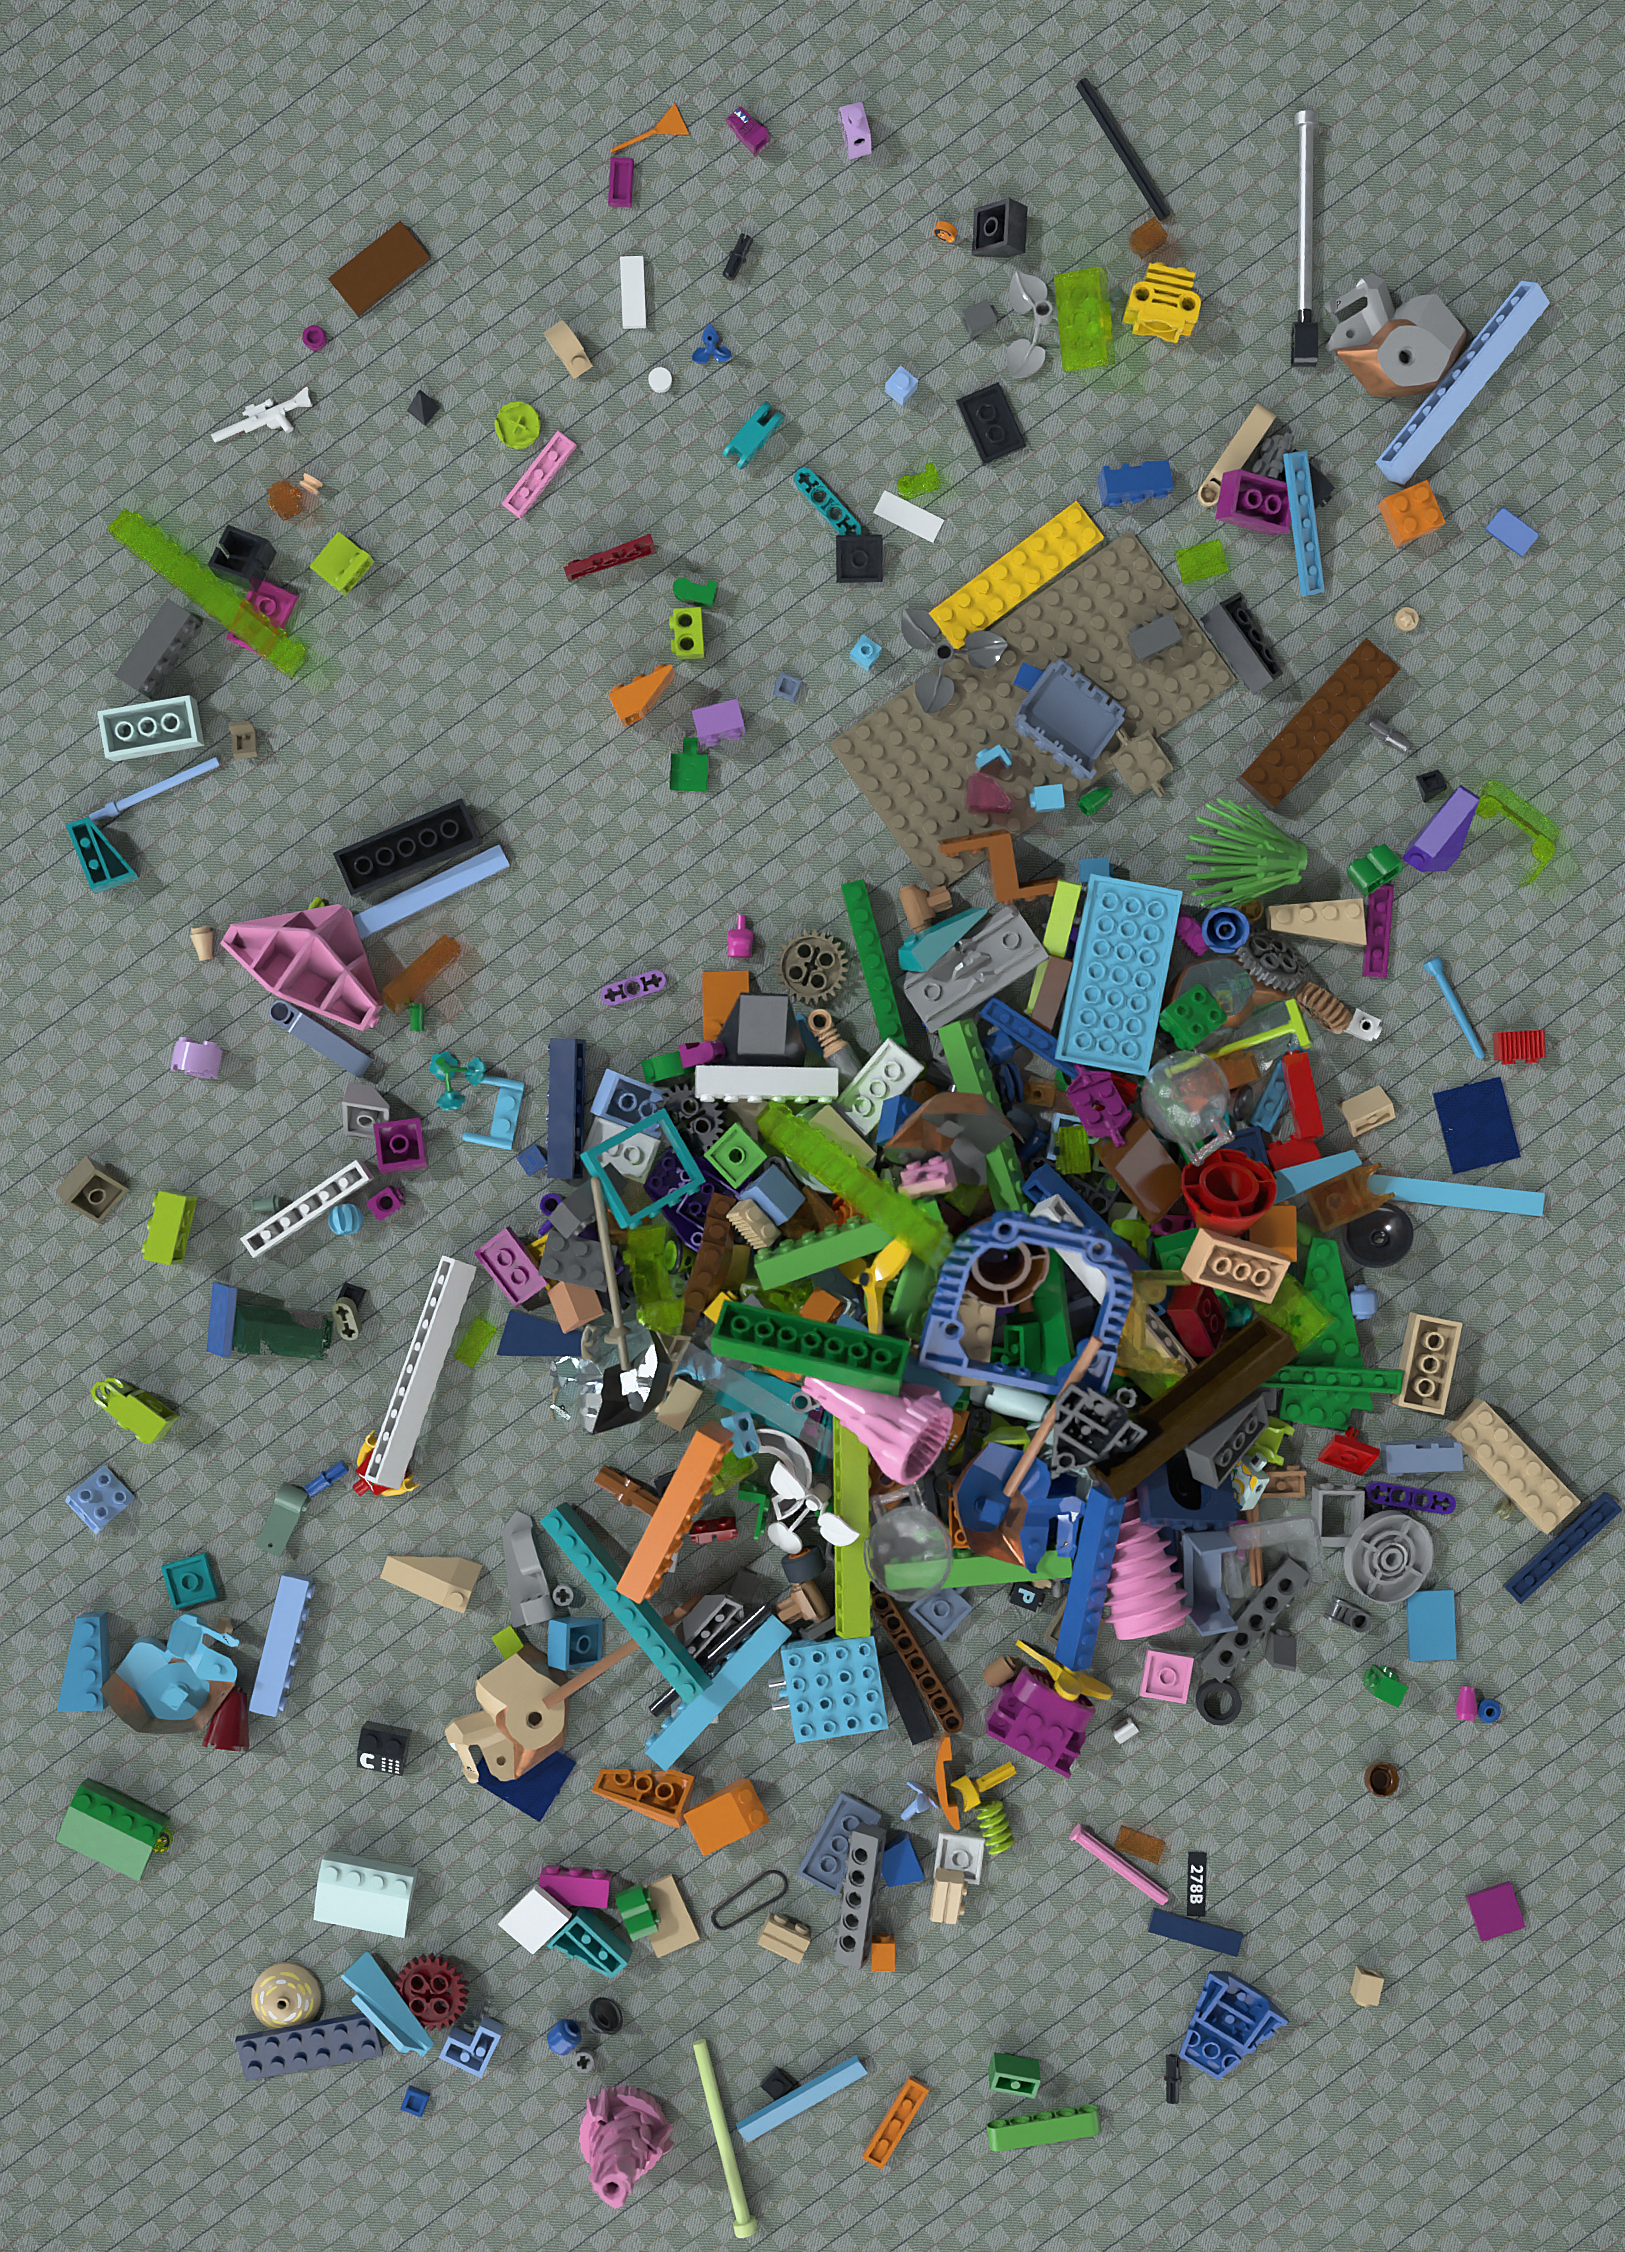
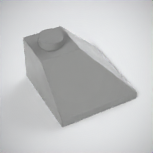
M349 1082L342 1101L343 1133L375 1139L373 1124L390 1122V1106L373 1086Z

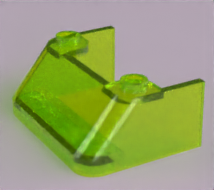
M1498 780L1488 781L1476 793L1480 800L1475 813L1484 819L1492 818L1497 813H1500L1535 840L1531 845V854L1536 861L1517 884L1520 888L1531 885L1555 854L1561 837V830L1558 825Z
M661 1223L635 1227L633 1229L628 1228L626 1251H623V1261L625 1265H629L639 1308L636 1311L638 1324H642L645 1329L667 1336L681 1335L685 1301L684 1298H674L663 1254L666 1224Z

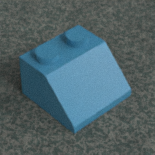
M566 1616L549 1619L548 1666L566 1671L589 1667L600 1661L602 1654L603 1618Z

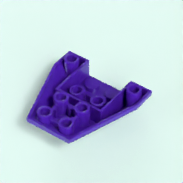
M667 1148L642 1187L652 1201L656 1202L691 1182V1179L677 1154H673L672 1149ZM695 1155L693 1159L706 1182L699 1185L701 1190L690 1196L687 1193L681 1195L682 1201L669 1207L667 1203L662 1206L661 1210L663 1212L661 1213L683 1243L698 1252L707 1216L706 1211L712 1192L715 1191L735 1197L736 1205L741 1199L739 1195L745 1190L748 1183L754 1180V1177L750 1176L738 1189H735L707 1158Z

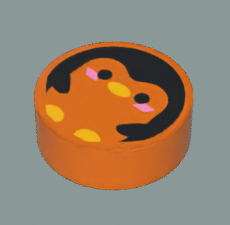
M939 221L936 223L933 233L938 239L952 243L958 231L951 223Z

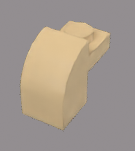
M563 320L543 332L551 348L560 357L573 379L593 367L582 345Z

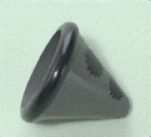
M1250 1085L1216 1091L1212 1097L1236 1122H1241L1250 1110L1253 1089Z
M605 1997L594 1999L589 2008L586 2026L587 2033L607 2035L618 2033L623 2025V2016L619 2007L612 2000Z

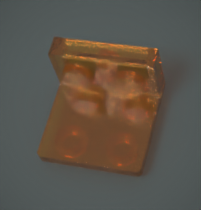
M806 1185L801 1191L806 1197L805 1201L789 1220L776 1226L788 1239H793V1241L802 1239V1235L810 1231H815V1233L822 1232L824 1227L836 1223L839 1219L833 1209L809 1185Z

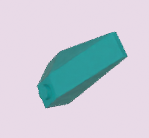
M972 907L905 939L904 945L898 950L899 967L902 970L927 972L988 912L987 909Z

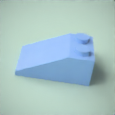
M606 1069L590 1112L630 1127L654 1114L653 1111L660 1108L656 1102L663 1100L661 1095L665 1091ZM657 1123L641 1131L656 1138L661 1136V1132H655V1129L659 1127Z

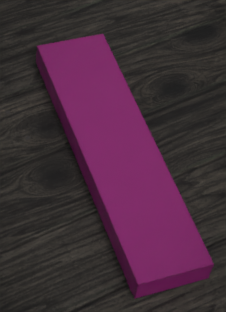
M1383 884L1376 891L1368 895L1365 929L1367 945H1364L1362 976L1387 978L1394 885Z

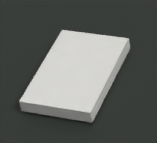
M596 1116L583 1153L622 1132L627 1127ZM638 1133L597 1156V1159L602 1167L611 1162L622 1176L645 1184L661 1140Z
M536 1884L500 1920L498 1925L530 1953L534 1954L570 1919L572 1914Z

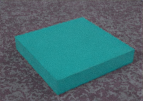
M207 1552L160 1566L173 1610L220 1596Z

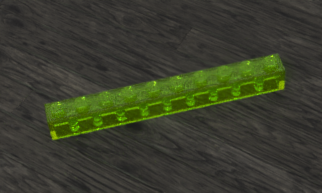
M125 508L107 527L112 538L288 679L292 680L309 661L306 654L307 649L300 642L295 641L293 643L288 639L289 635L279 626L277 628L270 624L271 620L262 612L257 614L252 610L253 606L245 598H237L230 586L226 583L221 585L217 582V577L210 570H202L195 558L189 554L187 556L180 552L181 548L172 540L167 542L162 538L163 534L155 526H147L144 523L145 519L136 511L131 513Z

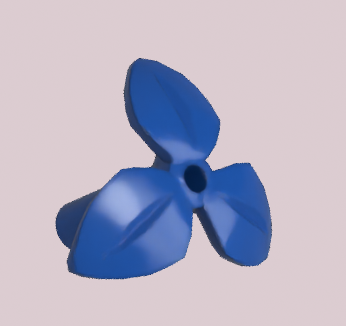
M711 324L706 326L702 335V341L706 348H697L692 355V361L698 364L707 363L711 354L714 355L717 362H725L732 358V353L727 347L715 346L719 336Z

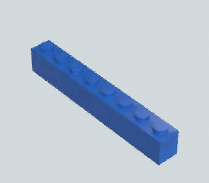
M1047 1163L1034 1171L1021 1190L1036 1205L1059 1194L1083 1225L1094 1226L1107 1235L1111 1248L1126 1263L1132 1278L1133 1287L1159 1317L1167 1312V1304L1171 1301L1173 1290Z
M1100 1486L1090 1487L1055 1659L1071 1671L1088 1669L1091 1666L1107 1584L1112 1568L1111 1565L1126 1502L1125 1495L1118 1501H1115Z

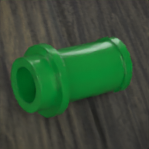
M410 1003V1008H408L410 1010V1031H425L424 1010L426 1008H424V1003Z

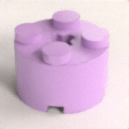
M179 1037V1041L175 1043L170 1070L178 1073V1069L185 1070V1075L210 1079L212 1076L214 1079H217L223 1051L214 1042L203 1041L202 1044L193 1042L191 1038Z

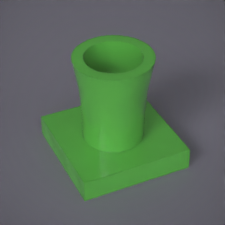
M736 1122L704 1154L735 1189H738L770 1157L762 1144L755 1140L739 1122Z

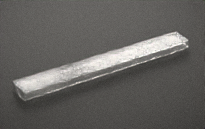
M687 1340L685 1341L674 1359L675 1362L833 1459L832 1431L805 1414L795 1412L786 1402L725 1364L717 1361V1359Z

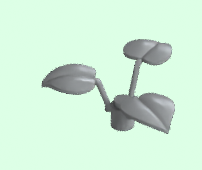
M1016 270L1009 288L1011 306L1020 314H1026L1033 308L1036 323L1032 343L1026 339H1018L1011 343L1007 349L1006 362L1010 376L1025 378L1033 375L1043 366L1045 351L1042 347L1035 345L1040 326L1048 325L1053 318L1065 329H1069V340L1080 347H1086L1095 343L1108 329V321L1103 316H1092L1086 309H1076L1068 316L1069 324L1065 323L1057 315V312L1052 310L1051 303L1046 300L1048 291L1045 283L1035 276Z

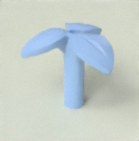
M914 1781L907 1782V1785L916 1790L918 1795L901 1814V1818L904 1821H908L916 1812L926 1811L931 1807V1804L936 1809L939 1808L936 1797L932 1792L927 1793L925 1786Z

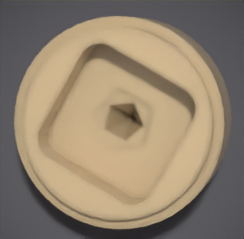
M1409 607L1402 608L1394 616V625L1402 632L1413 630L1419 622L1418 613Z
M221 1617L218 1620L216 1630L222 1634L229 1633L231 1635L233 1631L231 1619Z

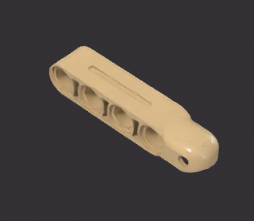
M1260 403L1256 404L1199 488L1197 499L1202 506L1212 507L1218 503L1223 473L1242 468L1276 418V414Z

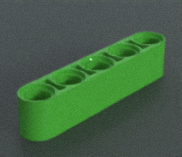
M1093 2104L996 2119L988 2122L986 2125L989 2146L992 2151H1005L1090 2137L1102 2132L1099 2109L1097 2105Z

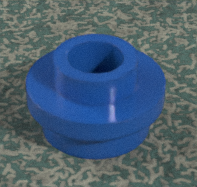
M1485 1699L1478 1704V1717L1482 1721L1492 1723L1498 1720L1501 1708L1496 1701ZM1488 1708H1493L1491 1715H1486Z

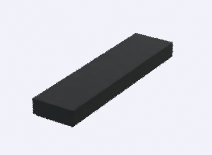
M898 1651L879 1657V1664L912 1745L933 1738L934 1734L907 1667Z

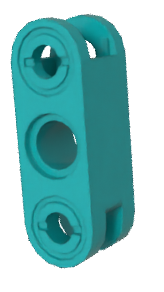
M765 401L723 451L722 455L726 458L733 453L740 457L737 464L740 470L752 460L785 419L781 412H777L767 424L763 421L773 407L768 401Z

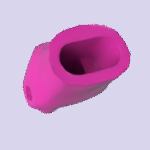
M737 915V928L728 931V957L752 958L754 932L746 929V915Z

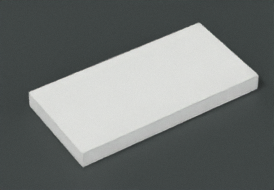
M889 1037L831 1107L848 1125L866 1138L880 1121L883 1100L902 1095L925 1066Z

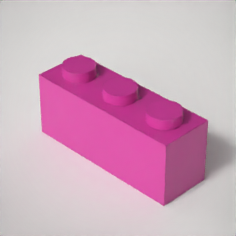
M557 1865L542 1867L539 1886L560 1904L607 1908L611 1873H606L602 1869H594L592 1872L583 1871L580 1867H571L569 1869H560V1866Z

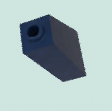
M513 1308L509 1312L497 1355L584 1357L586 1352H591L595 1339L591 1338L592 1332L580 1328L564 1334L559 1322Z

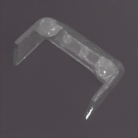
M1298 1514L1232 1526L1227 1531L1229 1537L1237 1546V1550L1223 1552L1221 1557L1225 1585L1229 1597H1245L1240 1570L1245 1564L1244 1551L1286 1544L1287 1553L1292 1559L1307 1560L1308 1571L1311 1575L1310 1582L1329 1583L1319 1526L1314 1516Z

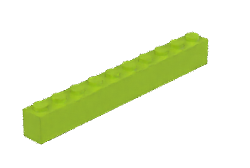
M833 1415L834 1515L841 1518L852 1529L860 1532L859 1536L852 1543L845 1546L835 1545L836 1634L843 1639L869 1637L870 1629L873 1627V1620L870 1615V1606L873 1602L870 1592L872 1571L869 1568V1559L872 1557V1549L869 1545V1536L872 1532L871 1523L869 1522L871 1501L868 1498V1489L871 1487L868 1465H870L871 1456L868 1446L858 1440L859 1436L841 1425V1420Z

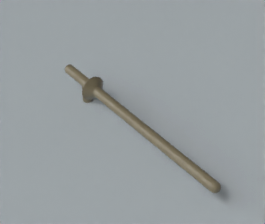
M594 1176L591 1178V1186L614 1327L609 1334L605 1335L604 1341L605 1343L618 1345L621 1370L625 1371L631 1368L625 1335L631 1333L632 1330L623 1324L601 1182L598 1176Z

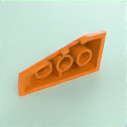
M601 1769L592 1792L658 1822L681 1829L685 1820L682 1814L690 1808L695 1777L673 1769H667L666 1771H652V1769H644V1771Z

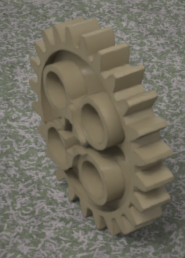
M804 929V936H800L798 932H795V940L787 937L788 946L780 944L784 950L783 953L776 952V955L781 958L780 961H774L775 965L780 966V969L775 970L774 974H781V977L776 982H784L785 985L781 990L789 989V998L796 994L797 1002L802 997L805 998L806 1004L809 1003L810 998H813L815 1004H818V997H822L826 1002V994L829 993L834 997L835 992L833 989H842L838 982L846 981V978L841 975L849 970L842 967L843 964L848 963L847 959H841V956L846 951L837 950L841 943L833 944V935L825 939V931L820 936H817L816 929L813 930L812 935H809L806 929ZM805 945L811 949L809 957L802 958L798 955V949L801 946ZM819 947L820 951L815 961V966L818 969L811 971L807 985L803 986L802 983L807 973V967L804 965L805 963L810 964L815 949ZM823 954H829L833 962L829 966H823L819 962V958ZM794 967H799L803 971L802 977L798 980L792 979L789 975L790 970ZM819 975L823 977L824 985L821 988L812 986L811 979L814 976Z

